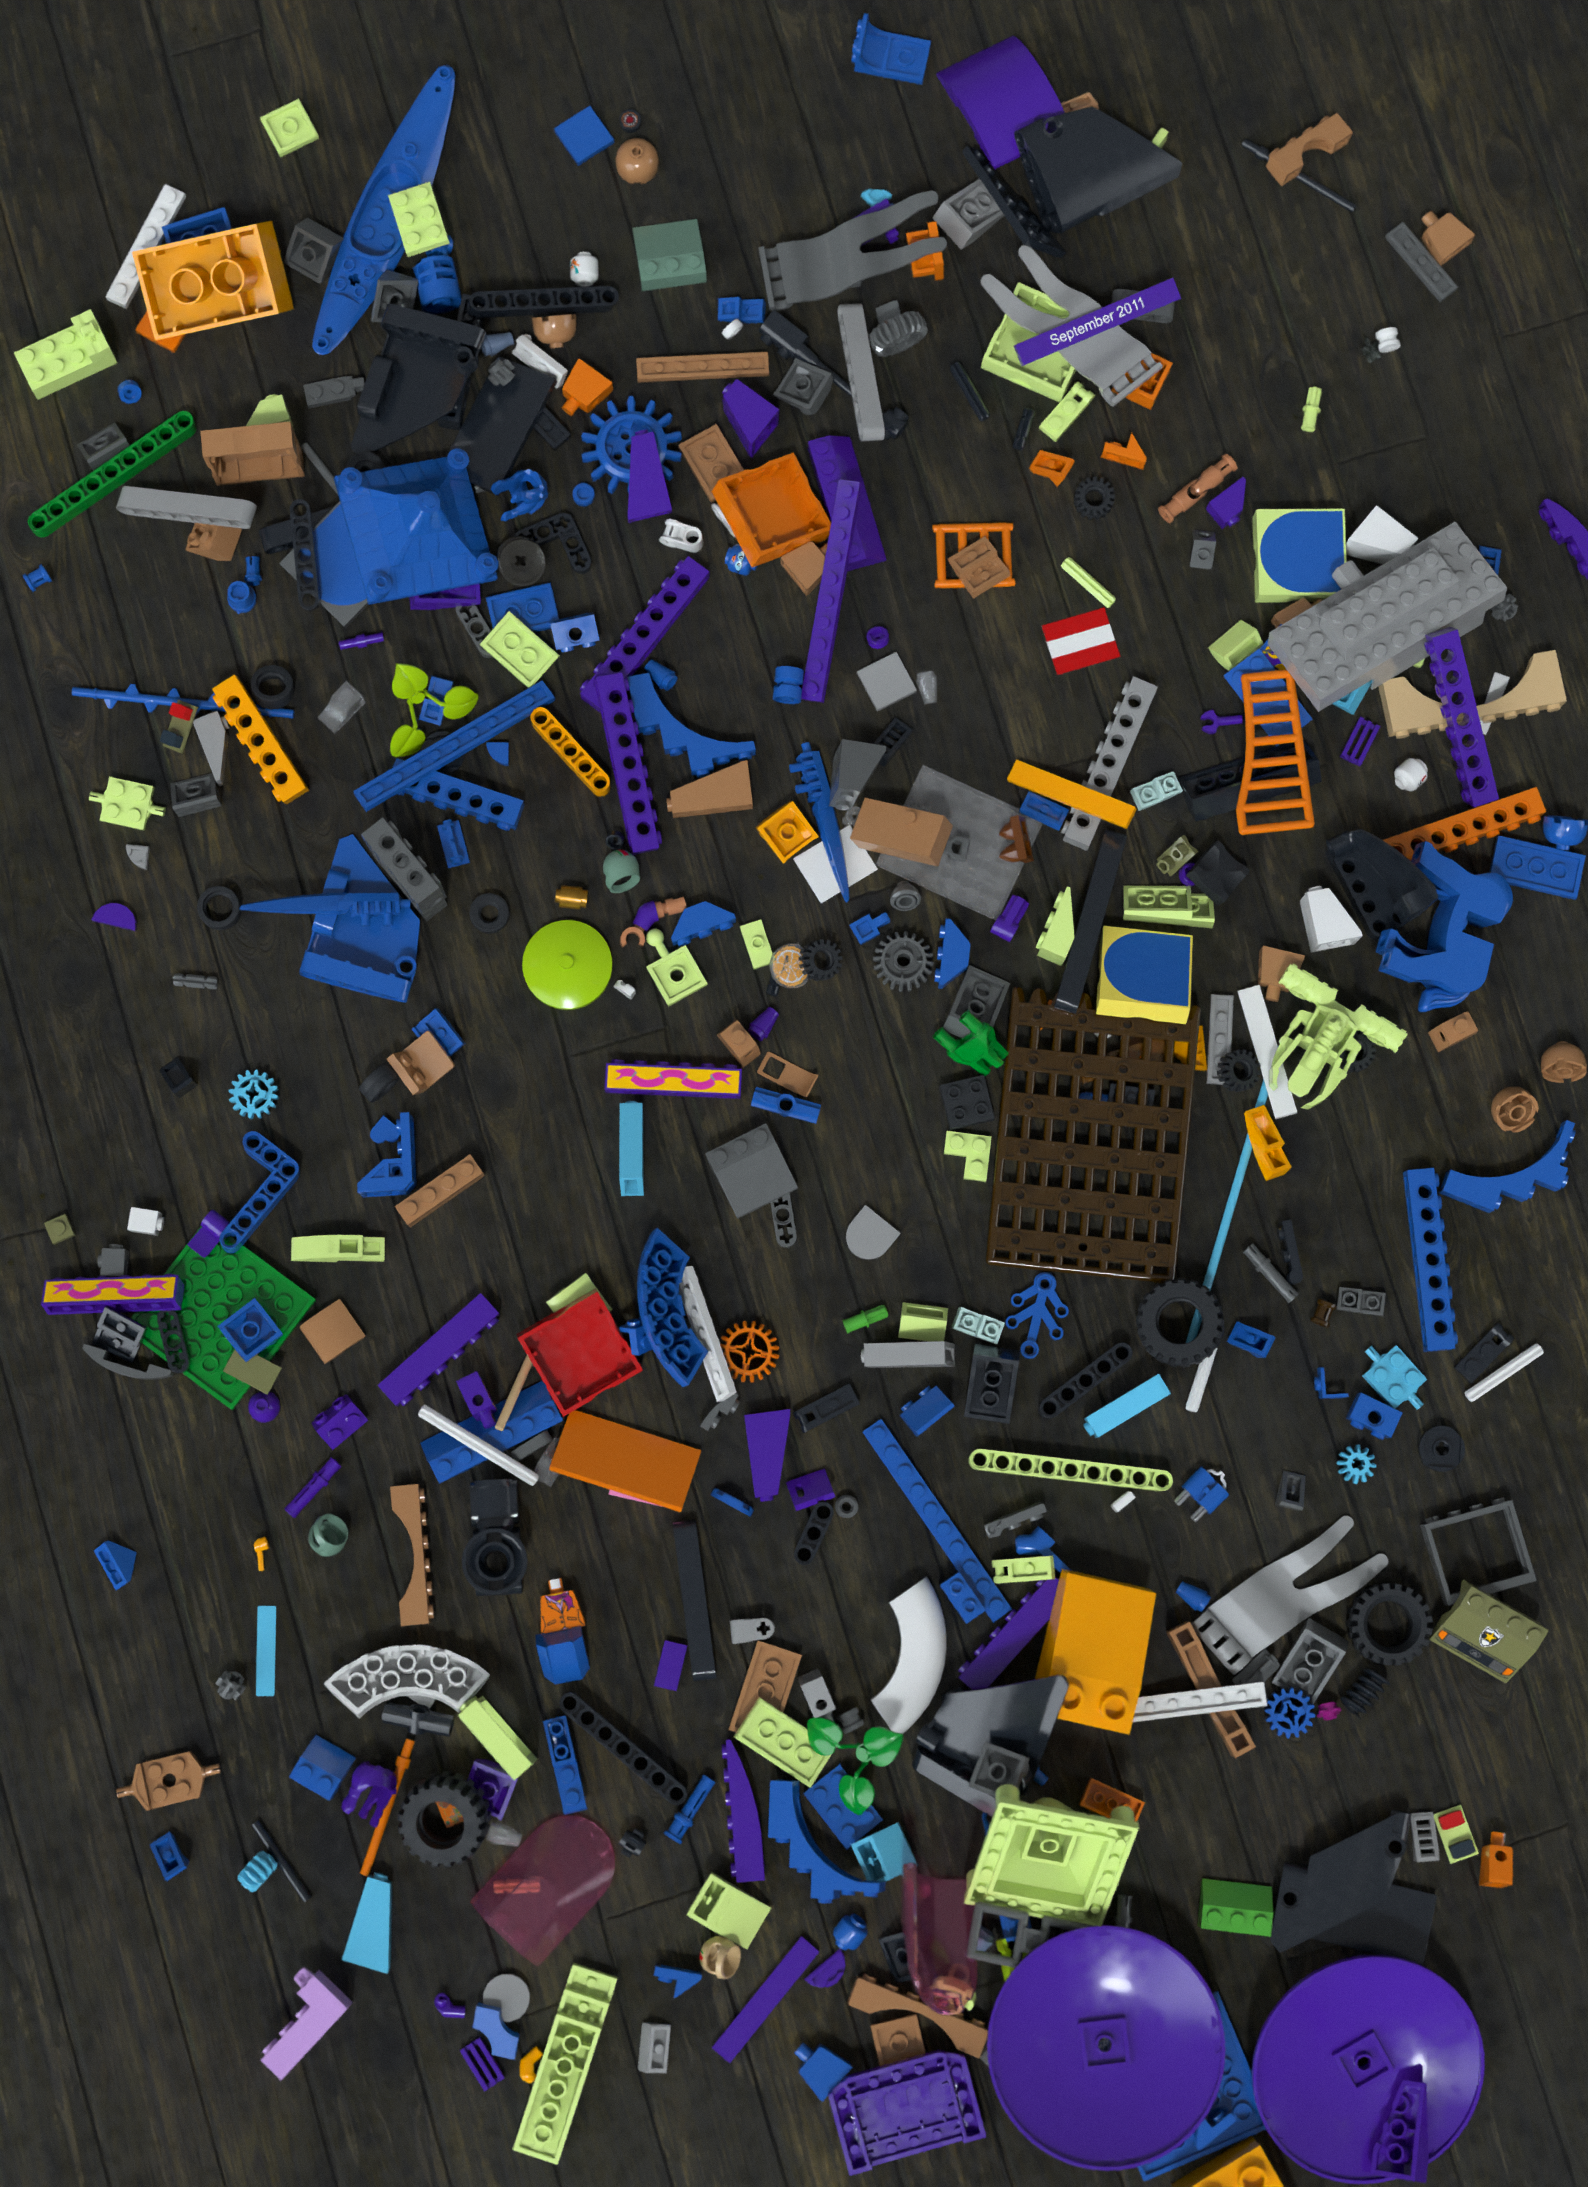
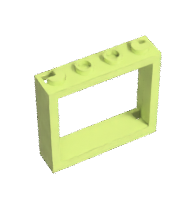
M475 1696L459 1708L462 1711L458 1715L459 1718L513 1780L518 1778L537 1760L536 1756L483 1696L480 1698Z

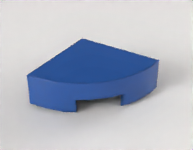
M486 742L490 756L499 764L509 766V743Z

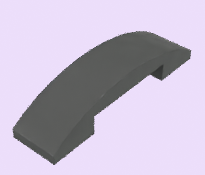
M86 1344L83 1345L84 1351L98 1364L124 1376L144 1380H158L173 1377L175 1374L171 1370L149 1364L146 1373L107 1361L110 1354L109 1351Z

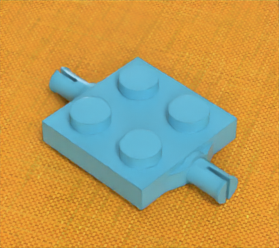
M1372 1345L1365 1350V1353L1374 1362L1362 1377L1388 1406L1396 1409L1402 1402L1407 1400L1416 1410L1424 1405L1415 1393L1427 1378L1397 1345L1381 1356Z

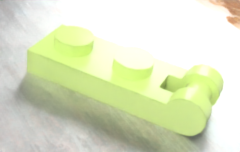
M1079 381L1076 382L1068 394L1042 422L1039 429L1056 442L1093 400L1095 394L1091 391H1086L1083 388V384ZM1076 395L1082 398L1080 403L1074 399Z
M1053 1556L992 1560V1567H995L994 1584L1055 1579ZM1005 1566L1008 1567V1576L1004 1574Z

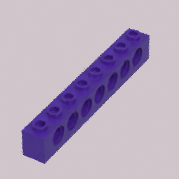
M689 556L685 561H679L674 569L676 571L671 578L667 577L661 585L662 590L659 594H654L648 601V608L644 612L640 611L634 619L635 624L631 629L627 628L620 638L622 641L618 646L614 645L607 653L608 658L604 663L600 662L597 665L590 681L587 679L580 688L581 699L598 712H600L594 683L595 678L621 672L623 678L633 676L710 578L709 571ZM681 579H687L690 582L684 587L678 584ZM668 596L676 598V601L671 604L666 603L664 600ZM654 613H660L663 617L661 620L655 621L651 616ZM641 630L649 632V635L645 638H641L637 634ZM628 647H633L636 649V652L632 655H627L624 653V650ZM614 664H619L623 668L619 672H613L611 667ZM609 694L610 701L612 702L618 694Z
M1447 627L1426 634L1425 650L1431 657V673L1436 677L1435 691L1437 696L1441 698L1442 706H1440V711L1447 722L1448 727L1445 728L1448 739L1452 742L1451 755L1457 763L1456 776L1462 783V799L1472 807L1498 800L1497 788L1458 629ZM1447 649L1448 655L1442 660L1441 653ZM1452 670L1453 677L1451 680L1447 681L1446 675L1449 671ZM1458 692V699L1452 702V695ZM1463 713V720L1457 723L1458 715ZM1468 734V741L1462 744V738ZM1473 755V762L1467 765L1468 758ZM1478 776L1479 782L1473 786L1472 781Z
M622 672L596 677L594 683L630 853L635 855L658 850L659 844H662L660 831L655 829L654 822H657V815L655 809H651L650 800H653L651 788L646 787L645 779L648 778L646 765L641 763L640 757L643 756V749L641 743L637 744L636 735L639 734L637 722L632 721L631 713H634L632 700H628L626 691H629L628 679L623 678ZM617 693L621 701L619 703L611 702L609 694ZM622 715L625 718V724L617 725L614 722V716ZM619 737H627L630 745L622 747L618 742ZM626 758L632 759L635 764L634 768H625L623 760ZM628 781H637L639 790H630ZM633 803H642L644 807L643 812H635L632 808ZM645 824L648 827V834H640L637 831V825Z

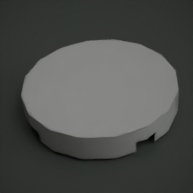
M503 1973L494 1977L487 1984L483 1995V2003L500 2007L503 2021L511 2022L519 2019L526 2012L530 2003V1991L521 1977Z

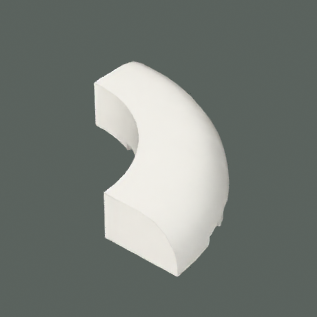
M927 1576L889 1602L899 1625L901 1636L900 1653L897 1666L890 1680L877 1695L870 1699L890 1730L902 1734L920 1718L936 1693L945 1665L947 1650L945 1619L939 1599Z
M426 1645L391 1646L363 1655L337 1671L324 1685L359 1719L381 1702L407 1695L425 1696L439 1700L459 1713L461 1711L459 1708L475 1696L485 1684L490 1674L476 1663L452 1651Z

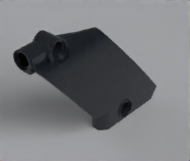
M1391 1809L1390 1816L1311 1855L1308 1867L1284 1862L1270 1938L1271 1943L1280 1953L1386 1900L1401 1857L1406 1851L1411 1813ZM1397 1840L1401 1843L1402 1847L1399 1852L1395 1853L1389 1850L1388 1846L1391 1841ZM1293 1892L1297 1899L1294 1903L1288 1904L1283 1900L1284 1894Z

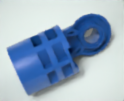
M447 235L450 244L425 251L427 258L421 259L422 262L413 267L415 278L418 279L417 287L422 311L425 313H446L457 309L461 304L462 298L452 257L448 256L453 249V241L450 235Z

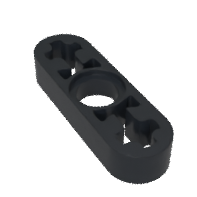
M174 1310L160 1311L157 1315V1322L168 1366L171 1371L183 1374L189 1370L191 1362L179 1315ZM166 1313L174 1316V1319L171 1320L172 1328L177 1327V1331L171 1330L165 1333V1329L169 1330L168 1324L162 1321V1319L166 1318ZM175 1334L179 1336L180 1343L177 1347L172 1348L168 1345L167 1340L171 1335ZM183 1349V1353L178 1354L181 1360H185V1363L182 1364V1369H179L173 1365V1363L177 1362L175 1354L170 1355V1351L177 1352Z

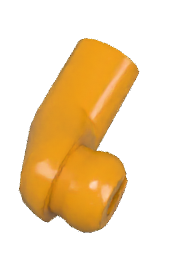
M537 2046L520 2061V2077L527 2083H532L536 2079L534 2063L543 2056L542 2051Z

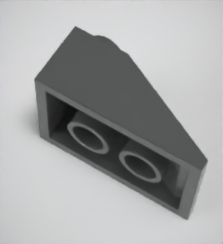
M969 965L944 1023V1030L960 1038L969 1034L971 1031L959 1022V1018L967 1010L979 1021L987 1022L993 1027L1010 983Z
M1308 1618L1275 1674L1272 1683L1280 1688L1283 1687L1287 1692L1290 1687L1294 1688V1693L1300 1689L1303 1691L1302 1698L1308 1695L1310 1699L1307 1703L1314 1704L1345 1655L1349 1641Z

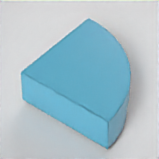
M868 189L861 193V197L873 207L886 198L889 201L892 198V194L883 189Z

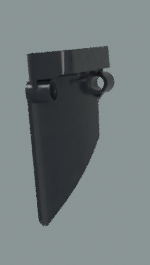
M1054 1675L1015 1684L948 1694L934 1719L929 1725L926 1724L917 1736L916 1743L919 1746L912 1761L913 1769L993 1817L996 1809V1797L969 1787L983 1745L987 1742L1029 1758V1771L1022 1778L1018 1787L1020 1801L1023 1802L1028 1786L1035 1778L1069 1689L1066 1677L1064 1675Z

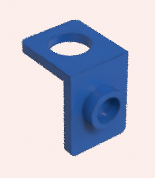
M1324 1367L1317 1368L1314 1387L1315 1391L1319 1393V1399L1349 1397L1348 1393L1326 1394Z

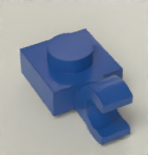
M886 912L873 920L868 914L849 926L859 944L862 945L879 936L880 933L877 928L890 923V918Z

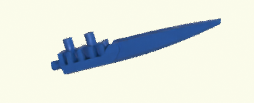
M810 742L801 744L803 753L796 758L797 763L790 764L789 769L791 773L802 771L803 776L801 780L802 782L805 781V784L796 785V793L808 792V803L814 802L812 812L816 818L830 866L845 902H848L850 897L846 862L834 807L829 806L830 787L819 751H812Z
M397 892L325 893L264 900L240 906V910L345 915L350 911L351 917L361 915V926L363 927L370 926V915H373V917L383 915L384 926H393L392 915L398 916L400 908H410V900L399 899Z

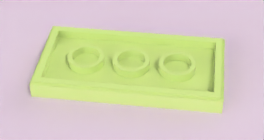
M760 1697L734 1735L736 1739L810 1788L831 1756H822L816 1753L809 1743L808 1730Z

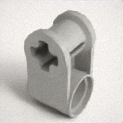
M768 1618L731 1620L732 1644L769 1638L775 1631L774 1623ZM762 1622H765L767 1626L770 1625V1630L766 1632L767 1635H763L762 1631H758V1627L762 1625Z

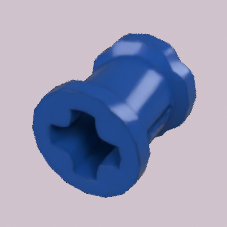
M42 564L33 572L22 575L32 592L36 591V588L45 582H52L51 577Z

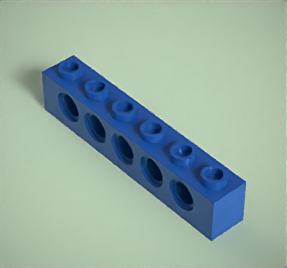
M396 758L393 767L404 762V760ZM436 771L421 779L416 786H409L398 793L401 796H404L405 793L412 795L414 800L425 803L426 800L433 802L435 807L446 810L447 807L454 809L456 814L467 817L468 814L475 816L476 820L481 823L488 824L489 821L496 823L498 828L509 831L510 828L516 830L525 806L523 800ZM432 785L440 786L439 792L435 794L430 793L429 788ZM453 792L461 793V797L457 801L451 800L450 795ZM474 799L483 801L482 805L478 808H473L471 802ZM495 806L504 808L503 812L499 815H494L492 809Z

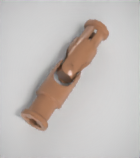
M1224 454L1222 460L1204 470L1199 479L1188 483L1172 497L1168 504L1158 508L1162 518L1168 523H1172L1175 516L1182 511H1187L1205 496L1207 492L1205 490L1216 487L1231 471L1235 472L1237 470L1235 461L1228 454ZM1189 487L1191 488V493L1198 496V498L1191 499L1188 496L1187 490Z

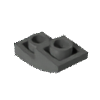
M1339 1287L1337 1310L1384 1316L1386 1293Z
M735 1393L725 1401L718 1403L706 1416L700 1427L706 1431H709L710 1428L715 1429L721 1419L718 1416L719 1412L727 1416L729 1412L734 1414L740 1403L737 1400L739 1395Z

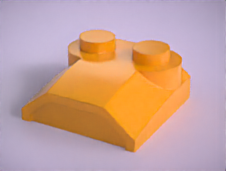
M789 801L756 827L760 836L767 842L783 864L809 842L819 837L793 801Z

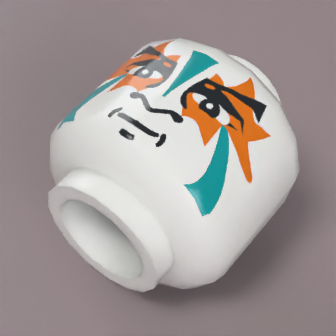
M589 252L578 253L570 261L571 280L581 287L592 286L593 282L598 279V260L591 256Z

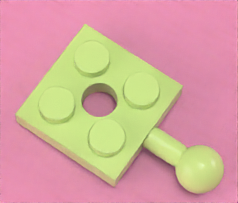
M659 929L648 931L646 940L648 944L656 947L661 959L648 965L646 968L668 1007L708 985L686 945L669 954L663 943L664 935ZM679 970L684 975L683 979L675 982L670 977L671 973Z

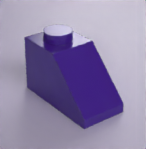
M1244 477L1208 503L1206 510L1222 529L1228 525L1232 527L1240 520L1239 516L1243 510L1246 484Z

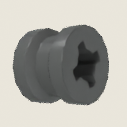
M857 1707L836 1717L838 1722H841L844 1726V1734L865 1724L863 1719L858 1716L859 1711Z

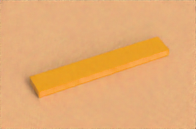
M1016 760L1007 778L1010 783L1125 829L1128 828L1137 810L1135 806L1019 760Z

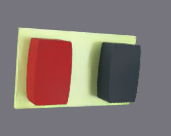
M1461 1805L1433 1814L1450 1864L1479 1854Z

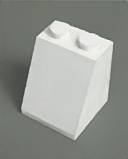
M1376 505L1348 539L1346 555L1385 564L1415 546L1414 544L1418 538Z
M1322 886L1309 888V892L1305 893L1300 900L1311 952L1353 945L1362 937L1361 930L1329 888L1322 889Z

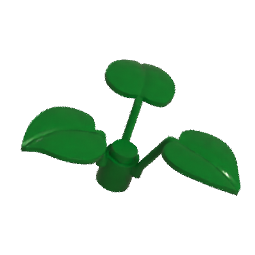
M821 1717L809 1719L807 1722L808 1739L816 1753L822 1756H829L835 1752L836 1747L839 1749L856 1748V1756L862 1761V1764L854 1776L845 1775L842 1777L839 1783V1794L844 1805L850 1811L857 1815H862L873 1803L875 1790L867 1778L859 1777L860 1773L869 1764L870 1760L876 1766L889 1765L899 1753L903 1734L883 1727H873L866 1732L864 1743L840 1744L843 1732L835 1722Z

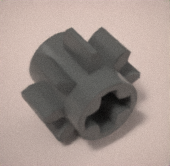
M498 358L487 369L491 373L487 378L494 385L500 383L502 386H505L514 377V373L511 371L514 369V366L508 360L504 359L502 362Z
M1511 594L1505 595L1504 601L1491 608L1493 611L1491 615L1497 620L1502 619L1503 621L1513 618L1518 607L1514 603L1516 598Z
M225 1671L215 1683L220 1686L217 1692L224 1699L233 1698L237 1700L246 1689V1686L242 1685L244 1678L236 1671L229 1673Z

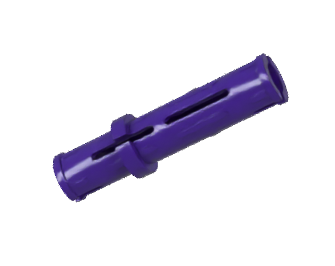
M330 1457L318 1472H314V1477L284 1508L285 1511L296 1518L320 1489L329 1484L328 1481L342 1466L334 1458Z

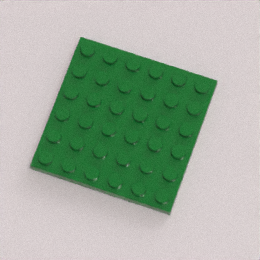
M230 1236L225 1239L224 1243L232 1246L237 1240ZM219 1242L210 1254L203 1258L186 1245L165 1272V1274L178 1275L184 1284L182 1309L174 1310L180 1318L191 1362L189 1370L183 1374L228 1408L234 1410L251 1386L223 1372L235 1349L218 1328V1325L255 1298L283 1333V1336L273 1345L268 1346L257 1354L270 1362L315 1303L316 1299L245 1246H242L235 1253H227L222 1249ZM160 1311L135 1312L130 1319L147 1327L142 1343L167 1361L157 1322V1315ZM166 1313V1318L162 1319L169 1326V1330H164L165 1333L171 1330H178L177 1327L172 1328L171 1320L174 1319V1316H170L168 1313ZM171 1335L167 1340L168 1345L172 1348L177 1347L180 1343L179 1336ZM183 1349L177 1352L170 1351V1355L175 1354L177 1362L173 1363V1365L182 1369V1364L185 1363V1360H181L178 1353H183Z

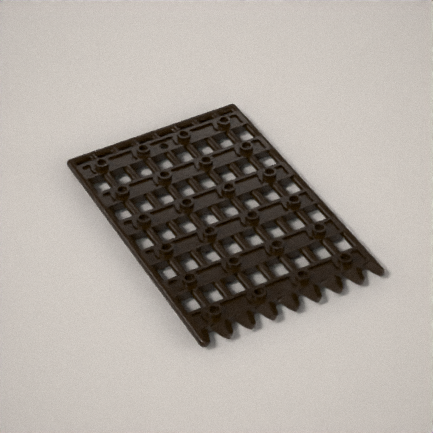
M1014 987L1011 998L1006 1049L1009 1054L1005 1059L986 1263L995 1266L1164 1283V1280L1168 1279L1175 1280L1199 1034L1200 1006L1193 1005L1190 1008L1186 1024L1154 1021L1142 1017H1116L1096 1014V1010L1092 1009L1090 996L1082 993L1077 1012L1073 1014L1054 1008L1058 992L1051 1005L1047 1004L1046 994L1040 988L1034 990L1029 1003H1025L1023 990L1020 987ZM1018 1025L1031 1027L1029 1048L1016 1047ZM1040 1028L1054 1029L1052 1051L1038 1049ZM1063 1030L1076 1031L1074 1053L1061 1052ZM1085 1032L1099 1034L1097 1055L1083 1054ZM1108 1035L1121 1036L1119 1057L1106 1056ZM1130 1037L1144 1038L1142 1060L1128 1058ZM1153 1039L1166 1041L1164 1062L1151 1061ZM1175 1042L1189 1043L1187 1064L1173 1063ZM1013 1070L1027 1071L1025 1093L1011 1092ZM1036 1072L1049 1074L1047 1095L1034 1094ZM1058 1075L1072 1076L1070 1098L1056 1096ZM1081 1077L1094 1078L1092 1100L1079 1099ZM1103 1079L1117 1081L1115 1102L1101 1101ZM1126 1082L1139 1083L1137 1105L1124 1103ZM1148 1084L1162 1085L1160 1107L1146 1106ZM1171 1086L1184 1088L1182 1109L1169 1108ZM1009 1115L1023 1116L1021 1138L1007 1137ZM1032 1117L1045 1119L1043 1140L1030 1139ZM1054 1120L1068 1121L1066 1143L1052 1141ZM1077 1122L1090 1123L1088 1145L1075 1144ZM1099 1124L1113 1126L1111 1147L1097 1146ZM1122 1127L1135 1128L1133 1150L1120 1148ZM1144 1129L1158 1130L1156 1152L1142 1151ZM1167 1131L1180 1132L1178 1154L1165 1153ZM1005 1160L1018 1161L1016 1183L1003 1182ZM1027 1162L1041 1163L1039 1185L1025 1184ZM1050 1164L1063 1166L1061 1188L1048 1186ZM1072 1167L1086 1168L1084 1190L1070 1189ZM1095 1169L1108 1170L1106 1192L1093 1191ZM1117 1171L1131 1173L1129 1195L1115 1193ZM1140 1174L1153 1175L1151 1197L1138 1196ZM1162 1176L1176 1177L1174 1199L1160 1198ZM1000 1205L1014 1206L1012 1228L998 1227ZM1023 1207L1036 1208L1034 1231L1021 1229ZM1045 1209L1059 1211L1057 1233L1043 1232ZM1068 1212L1081 1213L1079 1235L1066 1234ZM1090 1214L1104 1215L1102 1238L1088 1236ZM1113 1216L1126 1218L1124 1240L1111 1239ZM1135 1219L1149 1220L1147 1242L1133 1241ZM1158 1221L1172 1222L1170 1245L1156 1243ZM1080 1243L1087 1245L1086 1251L1082 1252L1079 1250L1078 1246ZM996 1250L1009 1251V1258L996 1257ZM1018 1252L1032 1253L1031 1260L1018 1259ZM1041 1254L1054 1256V1262L1040 1261ZM1063 1257L1077 1258V1264H1064ZM1086 1259L1100 1260L1099 1267L1086 1266ZM1109 1261L1122 1263V1269L1108 1268ZM1131 1264L1145 1265L1144 1272L1132 1271ZM1154 1266L1167 1267V1274L1153 1273Z

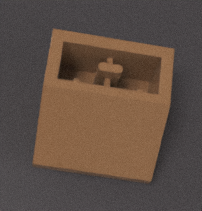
M195 523L192 533L188 537L186 550L217 561H231L242 528Z

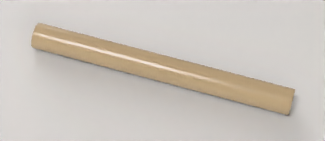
M528 1355L525 1357L495 1425V1428L499 1431L504 1430L531 1369L532 1362Z

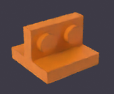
M936 221L928 223V230L906 233L908 245L923 239L939 237ZM942 252L924 256L911 263L913 278L934 274L935 281L944 279Z

